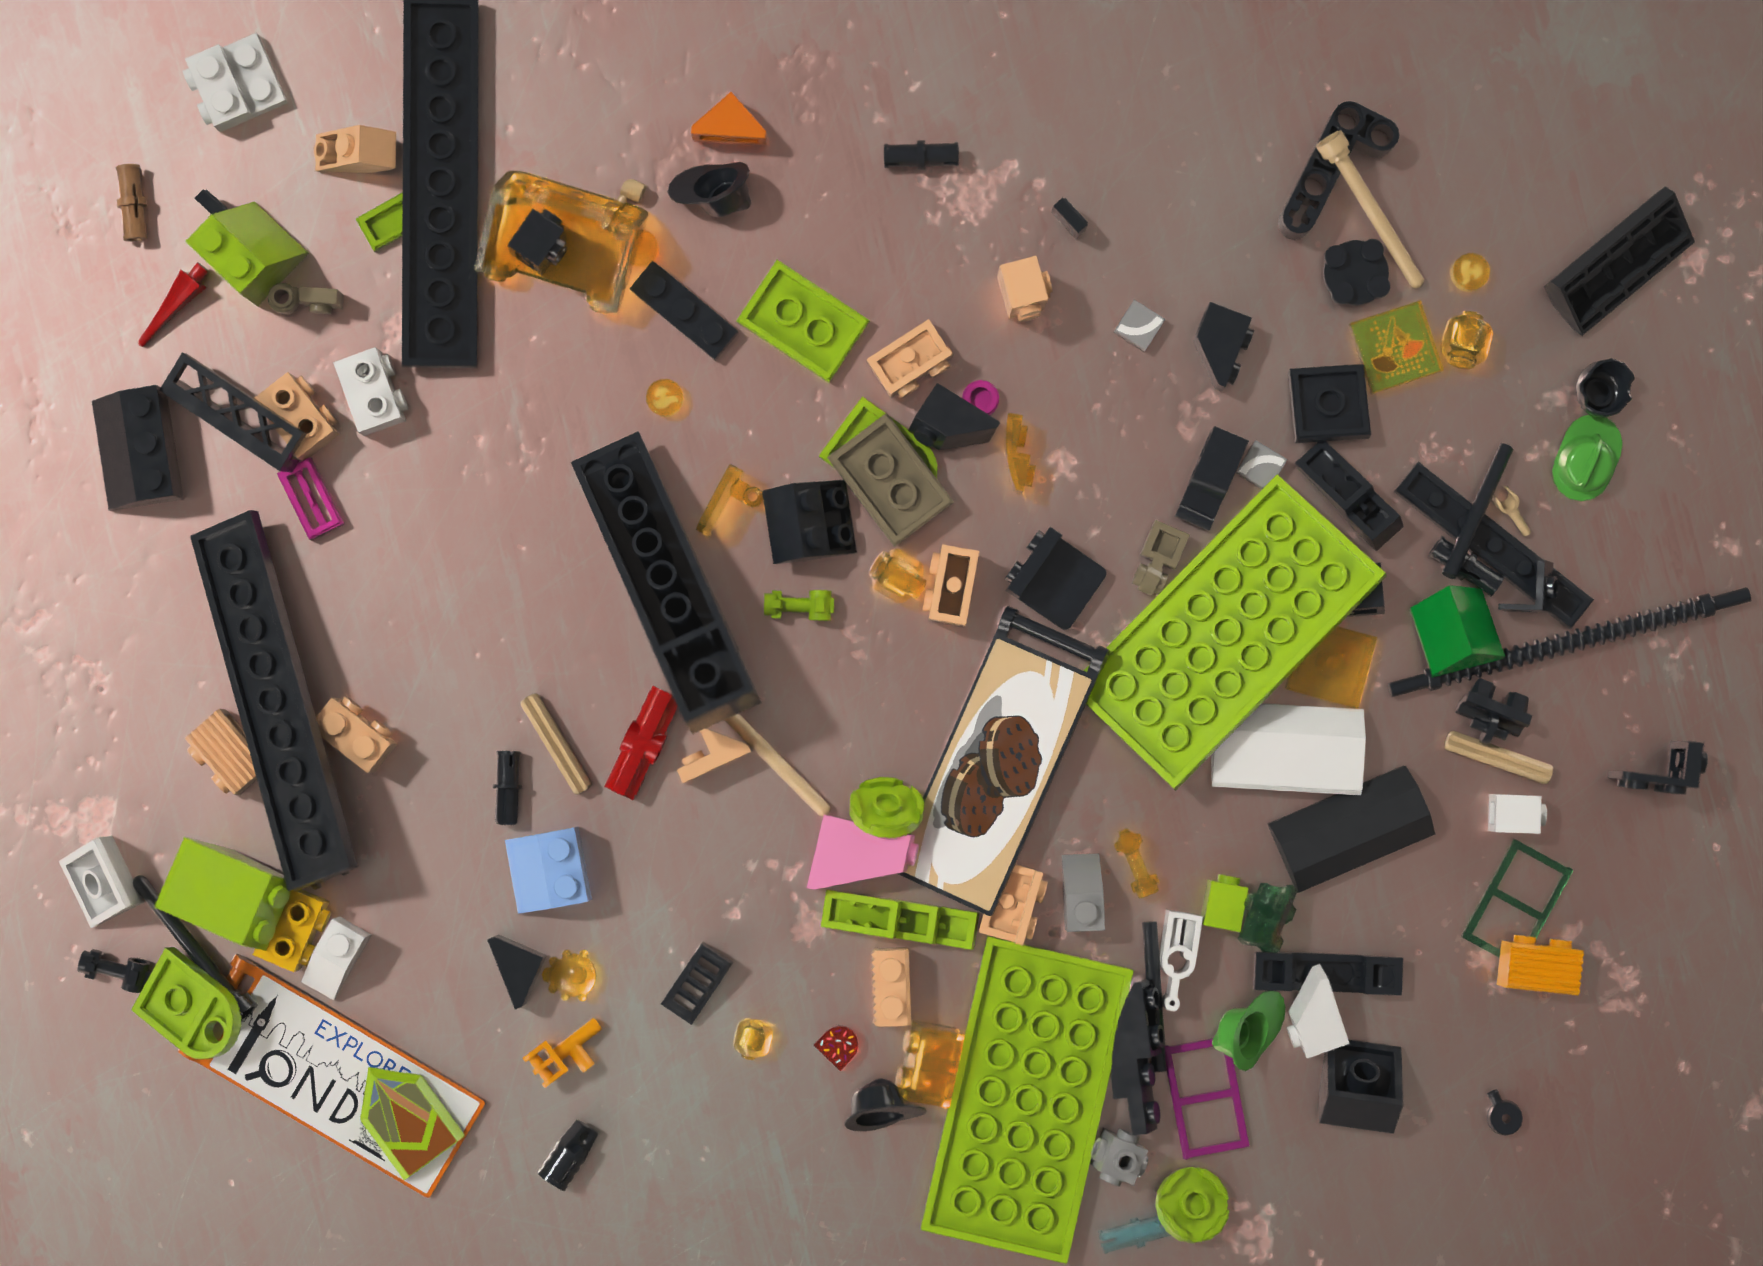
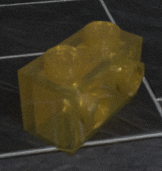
M913 1020L911 1030L906 1031L903 1040V1051L906 1052L903 1067L900 1066L898 1068L895 1078V1085L901 1097L909 1102L950 1108L965 1034L955 1027Z

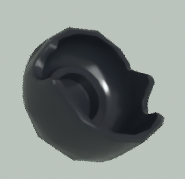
M1613 358L1593 362L1583 369L1576 383L1577 401L1585 412L1593 416L1605 418L1619 414L1627 403L1632 400L1631 383L1635 380L1634 374L1624 362Z

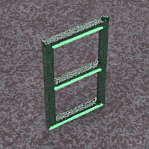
M1513 839L1461 937L1500 958V949L1472 934L1494 895L1537 919L1529 936L1536 937L1537 939L1573 869L1565 867L1520 841ZM1517 850L1562 874L1542 912L1497 889Z

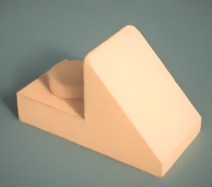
M706 728L700 732L711 754L704 756L702 750L681 759L684 766L677 769V772L682 782L686 783L752 752V749L747 743Z

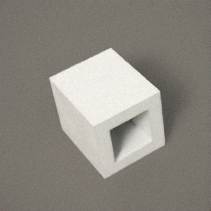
M1489 794L1488 831L1541 834V826H1545L1547 820L1546 804L1541 803L1542 796Z

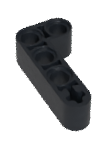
M1347 101L1339 104L1333 111L1316 145L1330 134L1342 130L1350 143L1348 146L1350 153L1354 148L1370 157L1380 158L1392 150L1397 144L1400 135L1397 125L1392 120L1356 102ZM1349 114L1355 120V128L1344 129L1340 126L1338 115ZM1372 131H1383L1388 137V145L1379 146L1375 144L1371 138ZM1316 145L1278 220L1281 233L1289 239H1301L1312 229L1341 173L1335 163L1331 164L1322 158ZM1315 179L1320 182L1323 190L1322 194L1315 196L1308 193L1305 189V181ZM1303 204L1308 206L1301 218L1302 223L1297 228L1292 225V217Z

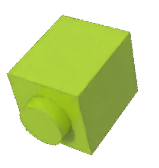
M1218 874L1217 881L1207 880L1201 916H1203L1202 925L1241 932L1249 888L1239 885L1240 878Z

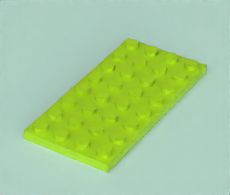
M1277 474L1106 647L1110 650L1108 659L1099 674L1086 705L1176 791L1387 577L1386 573Z
M987 936L920 1227L922 1231L1067 1264L1091 1161V1151L1095 1143L1111 1073L1115 1032L1119 1016L1129 993L1133 969L1023 944L1022 946L1015 944V942Z

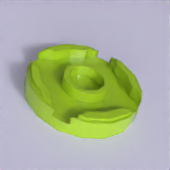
M890 777L869 779L859 785V789L853 791L850 795L849 815L854 824L865 833L876 837L897 838L908 835L916 830L923 820L924 799L912 785L911 789L904 786L902 780Z
M1187 1167L1175 1170L1164 1178L1157 1190L1155 1206L1158 1219L1166 1232L1179 1241L1197 1243L1210 1240L1222 1231L1229 1217L1227 1190L1221 1180L1207 1169Z

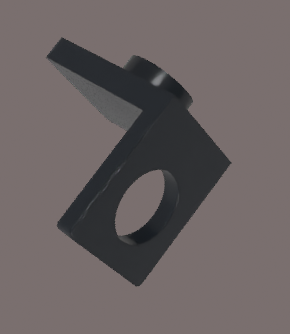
M1547 560L1537 561L1535 605L1499 604L1498 609L1508 612L1551 613L1552 599H1556L1558 594V579L1556 576H1553V562Z

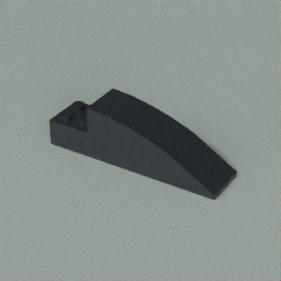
M639 431L572 461V467L682 718L691 733L695 734L762 703L738 651V645Z

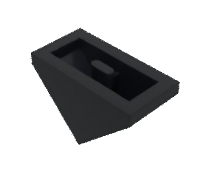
M501 935L487 939L514 1009H518L527 1003L547 955Z

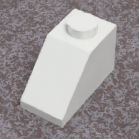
M342 917L333 918L315 947L301 982L328 998L335 1000L372 935Z
M1320 964L1315 965L1310 970L1288 1011L1293 1024L1287 1027L1289 1037L1294 1048L1301 1046L1307 1059L1350 1044L1328 977Z

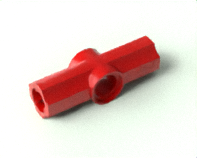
M652 686L636 721H632L619 748L621 753L604 787L631 800L635 799L650 765L653 766L661 753L667 739L665 734L678 709L672 694Z

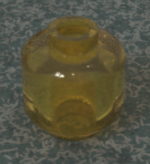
M1465 311L1461 315L1453 316L1447 320L1440 351L1447 358L1446 361L1451 366L1460 369H1473L1476 365L1481 364L1487 359L1493 329L1488 322L1483 320L1484 318L1481 314Z
M898 548L892 549L889 552L882 551L873 562L869 571L874 590L898 604L906 602L911 597L914 599L918 598L927 582L923 578L924 565L922 562Z

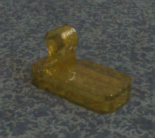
M729 464L697 524L696 531L710 538L732 497L741 502L744 501L750 508H757L764 501L762 491L757 487H750L749 484L742 481L744 471ZM751 494H757L758 497L755 501L749 500Z

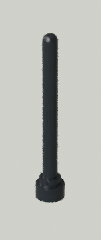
M142 875L136 876L133 879L134 888L196 965L228 989L235 997L240 1008L241 1020L252 1013L258 1004L250 994L243 993L241 989L236 990L178 917L154 907L159 893L146 877Z

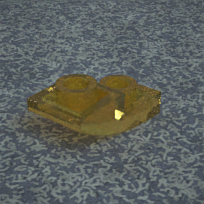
M1008 413L1004 440L1006 466L1014 492L1023 494L1025 486L1032 487L1036 465L1029 464L1030 454L1016 452L1017 447L1024 448L1028 426L1021 425L1023 415Z

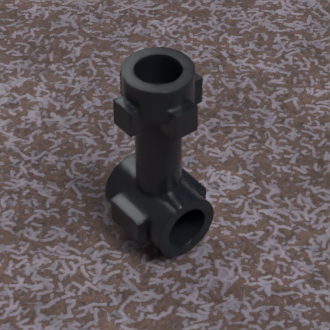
M92 949L91 952L85 950L82 952L78 963V972L85 974V978L93 980L96 978L97 973L122 979L121 988L128 992L140 993L152 973L149 970L150 962L144 959L128 958L127 965L102 959V951Z

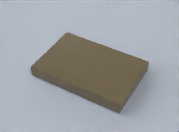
M887 413L827 457L894 547L954 503Z

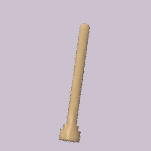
M1339 130L1325 137L1316 145L1324 160L1328 159L1331 164H1336L1410 286L1420 288L1424 283V278L1349 158L1350 150L1348 146L1350 143L1342 130Z
M739 713L725 719L819 816L823 817L830 813V805Z

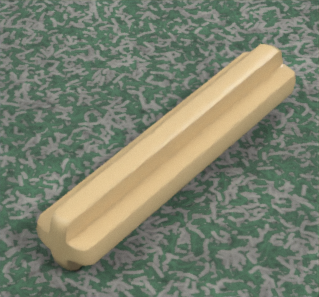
M534 693L521 701L523 710L573 793L580 794L592 786V782L541 697Z
M1450 731L1445 740L1444 748L1448 751L1542 784H1548L1553 774V766L1490 743L1488 745L1479 742V739L1456 731Z

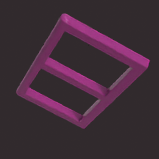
M1213 1038L1173 1046L1165 1045L1167 1075L1184 1160L1196 1156L1250 1147L1233 1058L1224 1054L1230 1088L1179 1097L1171 1054L1213 1047ZM1232 1096L1240 1140L1189 1149L1181 1106Z

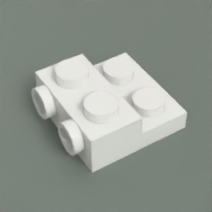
M257 33L224 47H221L219 44L185 58L188 69L183 70V75L191 91L198 89L203 100L202 103L197 104L198 110L205 124L213 123V126L219 132L288 103Z

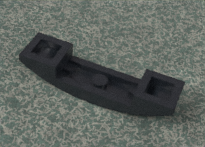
M1254 952L1253 990L1300 991L1312 967L1320 964L1328 977L1332 992L1402 995V957L1309 952Z

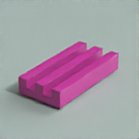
M309 457L299 462L293 472L280 471L277 473L309 540L312 541L318 538V536L344 525L313 458ZM305 468L308 469L332 518L329 522L326 521L302 472ZM295 474L318 521L319 527L315 529L289 479V476Z

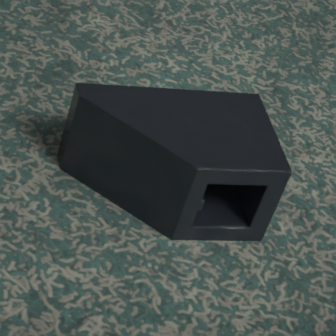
M1210 302L1205 309L1193 342L1214 389L1222 391L1227 383L1231 385L1235 383L1241 364L1235 361L1240 348L1247 350L1254 329L1249 328L1252 317Z

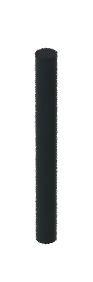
M1501 443L1442 571V574L1450 579H1456L1514 450L1507 444Z
M1157 921L1142 922L1146 979L1152 978L1153 987L1158 989L1160 1006L1156 1010L1158 1025H1162L1164 1030ZM1165 1043L1161 1047L1162 1053L1151 1057V1064L1154 1066L1155 1072L1167 1071Z

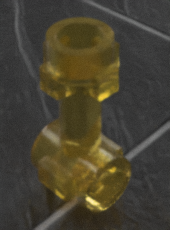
M1123 828L1118 831L1113 846L1116 852H1123L1135 878V881L1130 883L1133 893L1136 892L1139 899L1159 891L1157 885L1159 880L1156 873L1149 875L1139 848L1143 840L1140 833H1133L1127 828Z

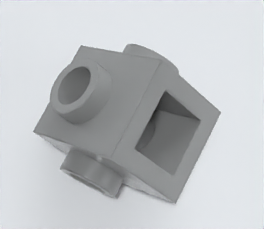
M1103 1128L1100 1137L1093 1145L1090 1164L1101 1172L1100 1179L1119 1187L1122 1181L1131 1185L1135 1184L1137 1177H1141L1144 1174L1148 1164V1156H1146L1148 1150L1138 1143L1139 1136H1132L1131 1132L1120 1128L1117 1133Z

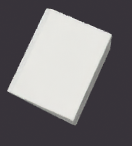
M113 836L93 839L59 861L91 928L144 903L143 898L133 886V878Z

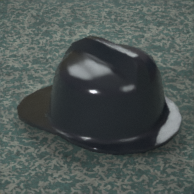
M742 162L695 166L674 177L669 184L667 192L670 199L677 203L698 204L709 215L724 217L733 212L746 210L751 206L749 189L746 184L750 170L748 165Z
M880 1078L860 1087L853 1094L851 1099V1116L846 1119L844 1125L852 1131L877 1130L901 1120L924 1115L927 1110L921 1106L905 1105L897 1086L890 1080Z

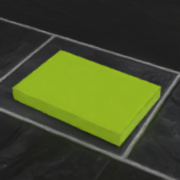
M776 260L736 322L830 383L870 323V320L790 267Z

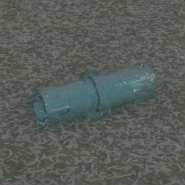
M1158 1216L1139 1220L1136 1217L1130 1219L1128 1224L1098 1230L1099 1240L1105 1241L1115 1238V1240L1101 1243L1104 1254L1134 1245L1137 1248L1145 1247V1242L1171 1235L1166 1232L1164 1227L1160 1228L1162 1224Z

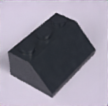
M158 385L121 390L92 401L109 511L183 499L168 397L159 391L161 387Z

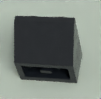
M844 480L791 483L762 491L773 564L802 562L857 553L847 485Z

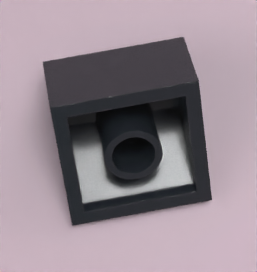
M1349 1040L1350 1044L1325 1052L1319 1089V1123L1394 1134L1403 1108L1401 1047Z

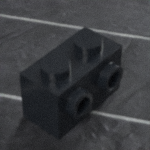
M532 208L507 244L511 255L542 276L551 263L557 266L568 250L566 246L567 238L563 229L564 226L562 225L563 221L546 209L539 213Z

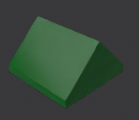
M1449 585L1410 608L1432 678L1505 658L1482 589Z

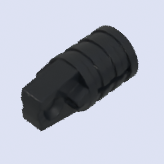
M576 1120L562 1138L557 1141L555 1148L543 1162V1166L539 1168L537 1174L554 1187L565 1191L569 1182L573 1180L575 1173L579 1171L581 1164L585 1162L598 1133L584 1122Z

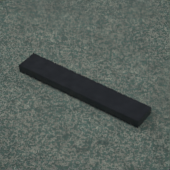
M1417 462L1394 490V493L1454 540H1457L1473 505L1471 502L1420 462ZM1485 514L1468 551L1476 554L1478 559L1498 574H1502L1506 581L1536 603L1537 561L1543 559ZM1553 568V576H1556L1558 579V594L1556 599H1552L1551 613L1548 614L1566 628L1572 629L1594 599Z

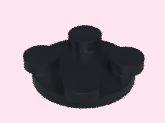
M1369 239L1367 241L1352 240L1340 245L1331 246L1326 250L1324 254L1323 279L1332 300L1336 304L1364 305L1376 298H1383L1389 293V268L1383 255L1384 248L1380 241L1376 239Z

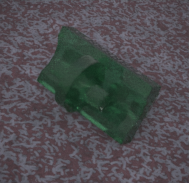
M1261 883L1257 893L1247 895L1244 906L1249 913L1238 937L1242 945L1257 946L1262 952H1280L1284 942L1280 935L1284 924L1293 920L1297 910L1293 905L1297 890L1293 885L1277 887Z

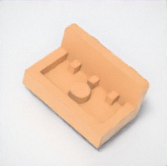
M928 319L866 359L890 398L897 394L904 398L920 387L917 381L927 374L934 378L950 368L951 365L948 361L953 358V352L950 348H947Z
M1015 864L992 916L983 914L978 932L1015 942V944L1022 946L1025 938L1032 939L1037 923V918L1031 916L1035 902L1042 903L1047 887V881L1041 880L1043 873Z

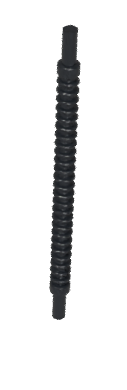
M1746 587L1716 596L1704 594L1697 596L1696 601H1693L1691 598L1687 599L1686 604L1678 601L1676 607L1667 604L1665 610L1657 607L1656 612L1648 609L1645 615L1637 612L1635 618H1632L1631 615H1626L1624 621L1618 617L1615 619V623L1606 620L1604 626H1601L1600 623H1596L1593 629L1590 626H1585L1583 632L1577 628L1574 630V634L1565 631L1563 637L1555 634L1552 640L1549 637H1544L1541 643L1537 639L1533 641V645L1524 642L1522 648H1519L1518 645H1514L1511 651L1508 648H1503L1504 659L1433 678L1430 669L1426 668L1423 674L1388 683V689L1391 697L1424 688L1433 691L1440 689L1443 683L1451 686V681L1453 680L1457 683H1461L1462 678L1470 681L1472 680V675L1481 678L1483 672L1492 675L1494 669L1500 673L1503 671V667H1507L1509 670L1513 669L1514 664L1522 667L1524 661H1527L1528 664H1533L1535 658L1541 662L1544 660V656L1553 659L1555 653H1558L1559 656H1563L1566 650L1569 653H1574L1576 647L1583 651L1585 645L1594 648L1596 642L1604 645L1607 639L1610 642H1615L1618 636L1621 640H1624L1626 634L1635 637L1637 631L1645 634L1648 628L1651 631H1656L1657 626L1665 629L1667 623L1676 626L1678 620L1686 623L1689 617L1695 621L1698 615L1702 618L1714 616L1717 610L1750 602V591Z

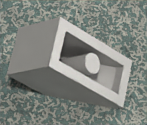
M1099 853L1062 855L1065 930L1067 932L1104 931V893Z

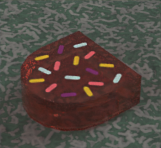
M836 1025L829 1028L813 1046L841 1071L857 1053L858 1039L855 1032L849 1027Z

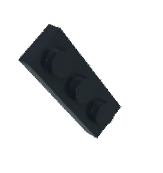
M654 261L647 266L629 288L633 294L714 361L717 360L739 333L738 330Z

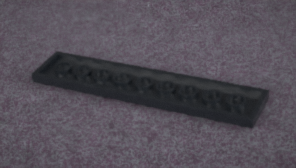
M403 0L402 367L477 368L479 0Z
M248 510L193 534L190 538L287 890L297 891L358 868L259 512Z

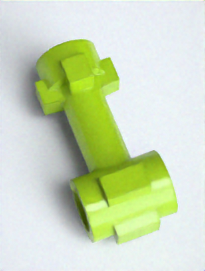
M772 590V593L764 594V616H771L772 619H781L782 612L809 613V620L831 621V613H834L832 591L809 590V598L782 597V591Z

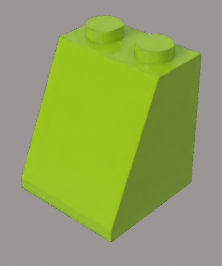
M256 202L211 214L185 241L239 294L256 306H259L268 297V293L274 285L281 283L309 254Z
M184 837L154 907L241 946L266 951L270 940L274 936L275 928L283 909L290 898L291 891L287 890L283 874L233 849Z

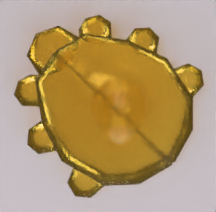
M585 949L580 950L578 955L571 954L569 950H564L561 959H557L555 956L550 957L549 964L552 967L544 968L541 974L544 982L551 983L548 991L552 994L560 991L563 1001H568L570 997H578L579 1001L584 1002L587 999V993L594 987L596 980L595 966L588 958V952Z

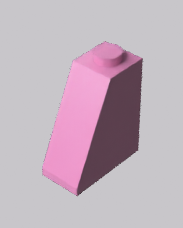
M824 815L807 888L813 890L907 872L908 865H915L919 844L913 843L915 835L912 834L897 838L876 837L865 833L854 824L853 820Z

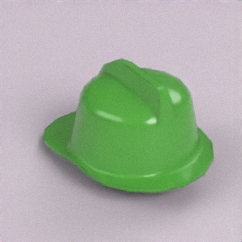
M1585 415L1575 420L1566 431L1554 460L1552 474L1558 490L1569 499L1578 501L1594 499L1603 493L1610 483L1621 456L1623 445L1621 433L1614 422L1606 417L1600 418L1593 415Z
M1268 990L1262 992L1249 1007L1233 1008L1226 1011L1212 1040V1046L1233 1058L1234 1064L1239 1070L1247 1071L1253 1068L1262 1053L1281 1030L1286 1008L1284 998L1279 992Z

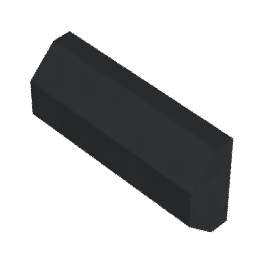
M1666 186L1544 286L1552 305L1571 328L1581 336L1695 243L1675 192Z
M1401 766L1364 782L1361 795L1336 794L1267 824L1297 893L1435 835L1429 809L1419 786L1406 766Z

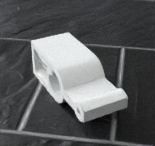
M1166 909L1159 951L1160 967L1169 976L1166 994L1162 996V1005L1166 1010L1177 1011L1180 1006V1001L1177 998L1180 979L1188 977L1195 968L1203 916L1199 914ZM1176 951H1180V956L1186 959L1185 966L1178 971H1174V967L1168 963L1169 956Z

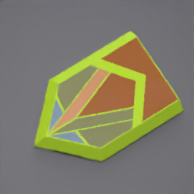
M368 1067L360 1121L403 1180H406L461 1140L465 1134L422 1075Z

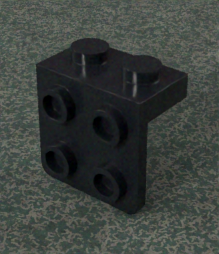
M1050 527L1045 534L1038 530L1026 547V549L1032 552L1024 565L1017 560L1005 579L1010 582V585L1006 591L1060 629L1067 630L1073 625L1105 579L1106 570L1061 538L1062 534Z
M1671 741L1667 777L1627 771H1609L1608 778L1618 779L1617 787L1648 790L1650 783L1655 784V792L1686 795L1687 788H1699L1700 774H1704L1706 771L1708 754L1706 751H1703L1704 743Z

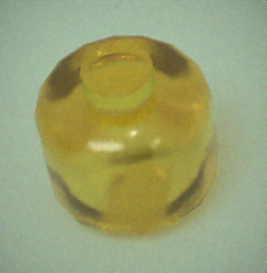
M743 1019L737 1024L733 1047L745 1059L754 1060L755 1058L763 1057L768 1054L773 1030L770 1025L763 1021Z

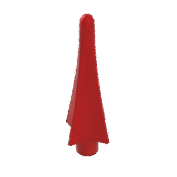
M197 262L190 271L185 272L180 269L158 312L139 338V346H145L172 317L207 288L201 283L209 272L207 268Z

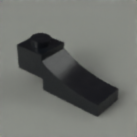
M1326 441L1316 443L1295 462L1297 469L1331 502L1351 525V528L1375 551L1379 550L1404 527L1401 516L1374 491L1373 485Z

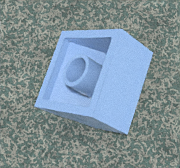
M579 826L505 840L518 914L574 905L592 900Z

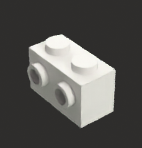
M374 347L333 362L358 433L366 436L406 421L403 411L408 410L407 402L402 390H395L391 376L396 375L388 354L382 355V352Z

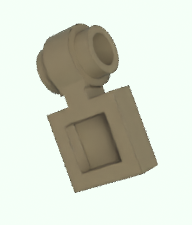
M278 283L270 289L268 302L272 309L284 315L296 311L299 304L309 307V312L331 314L332 308L343 309L344 294L338 289L303 286L296 288L287 283ZM283 294H288V301L280 304V297Z
M1158 520L1153 522L1140 553L1141 556L1152 561L1148 565L1140 563L1132 581V584L1138 586L1137 590L1148 595L1153 593L1159 595L1162 592L1168 578V574L1163 573L1162 567L1164 565L1173 570L1176 569L1190 534Z

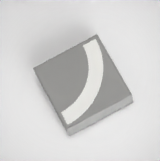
M1134 300L1114 330V333L1145 352L1165 319Z
M1255 440L1235 473L1263 489L1277 474L1279 475L1288 459Z

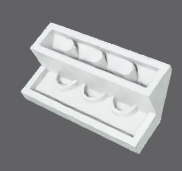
M1262 703L1211 754L1212 787L1361 795L1366 744L1364 709Z

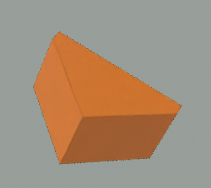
M732 92L726 95L691 126L693 141L767 145L766 130Z

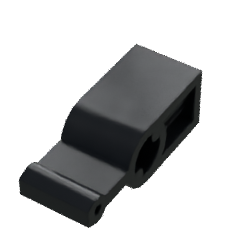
M1216 426L1210 430L1175 517L1210 531L1249 440Z

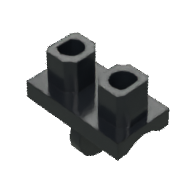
M1480 678L1458 703L1455 713L1472 719L1470 727L1481 731L1479 742L1488 745L1493 736L1504 741L1508 734L1518 737L1524 727L1530 725L1533 716L1527 713L1529 698L1517 692H1509L1505 697L1504 704L1492 700L1496 686Z

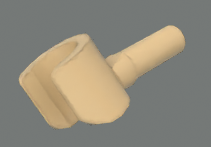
M633 179L625 181L622 185L620 196L603 219L610 224L626 205L628 199L640 203L647 186Z
M1504 486L1508 492L1507 499L1500 502L1493 495L1491 501L1501 512L1508 514L1512 518L1521 534L1525 537L1531 533V530L1518 510L1519 497L1508 486Z

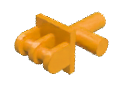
M592 1018L552 1049L545 1040L522 1059L525 1062L529 1060L535 1068L532 1072L534 1075L539 1074L544 1080L542 1085L546 1088L568 1071L562 1060L569 1055L583 1073L595 1064L582 1045L599 1033L602 1028ZM541 1050L549 1057L545 1061L538 1055ZM551 1063L558 1069L555 1074L547 1067Z

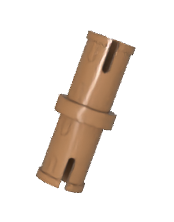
M140 165L116 166L120 198L116 200V205L118 209H121L123 241L136 242L146 240L148 237L143 207L147 206L146 197H142Z

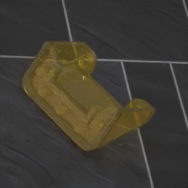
M515 170L508 171L492 187L474 270L482 272L486 278L498 282L505 281L506 278L512 277L516 273L524 274L586 293L585 301L590 304V308L595 312L602 314L617 313L621 307L643 237L648 212L636 205L622 203L607 196L531 173ZM532 208L539 213L546 209L563 221L562 225L564 226L563 229L567 238L566 246L568 250L557 266L551 263L542 276L512 256L507 247V244Z

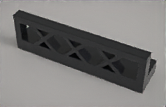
M181 353L159 391L278 471L293 472L300 461L293 455L306 433L187 353ZM187 365L197 371L200 387L192 388L179 380ZM206 378L214 382V384L208 385ZM218 388L226 390L230 407L222 408L211 401L209 390ZM236 398H238L245 404L238 405ZM248 408L256 410L260 427L253 429L241 421L239 410ZM266 418H268L275 424L268 425ZM282 428L293 435L285 449L271 441L270 430Z

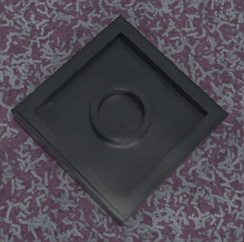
M1364 364L1289 369L1288 376L1295 443L1370 438L1371 428Z

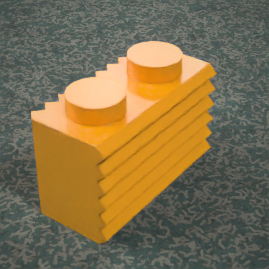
M1514 935L1513 941L1501 940L1497 985L1514 989L1579 995L1584 951L1572 948V941L1550 938L1549 945L1536 944V937Z

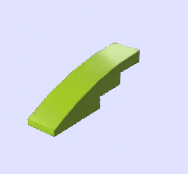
M826 890L821 927L973 950L980 912Z

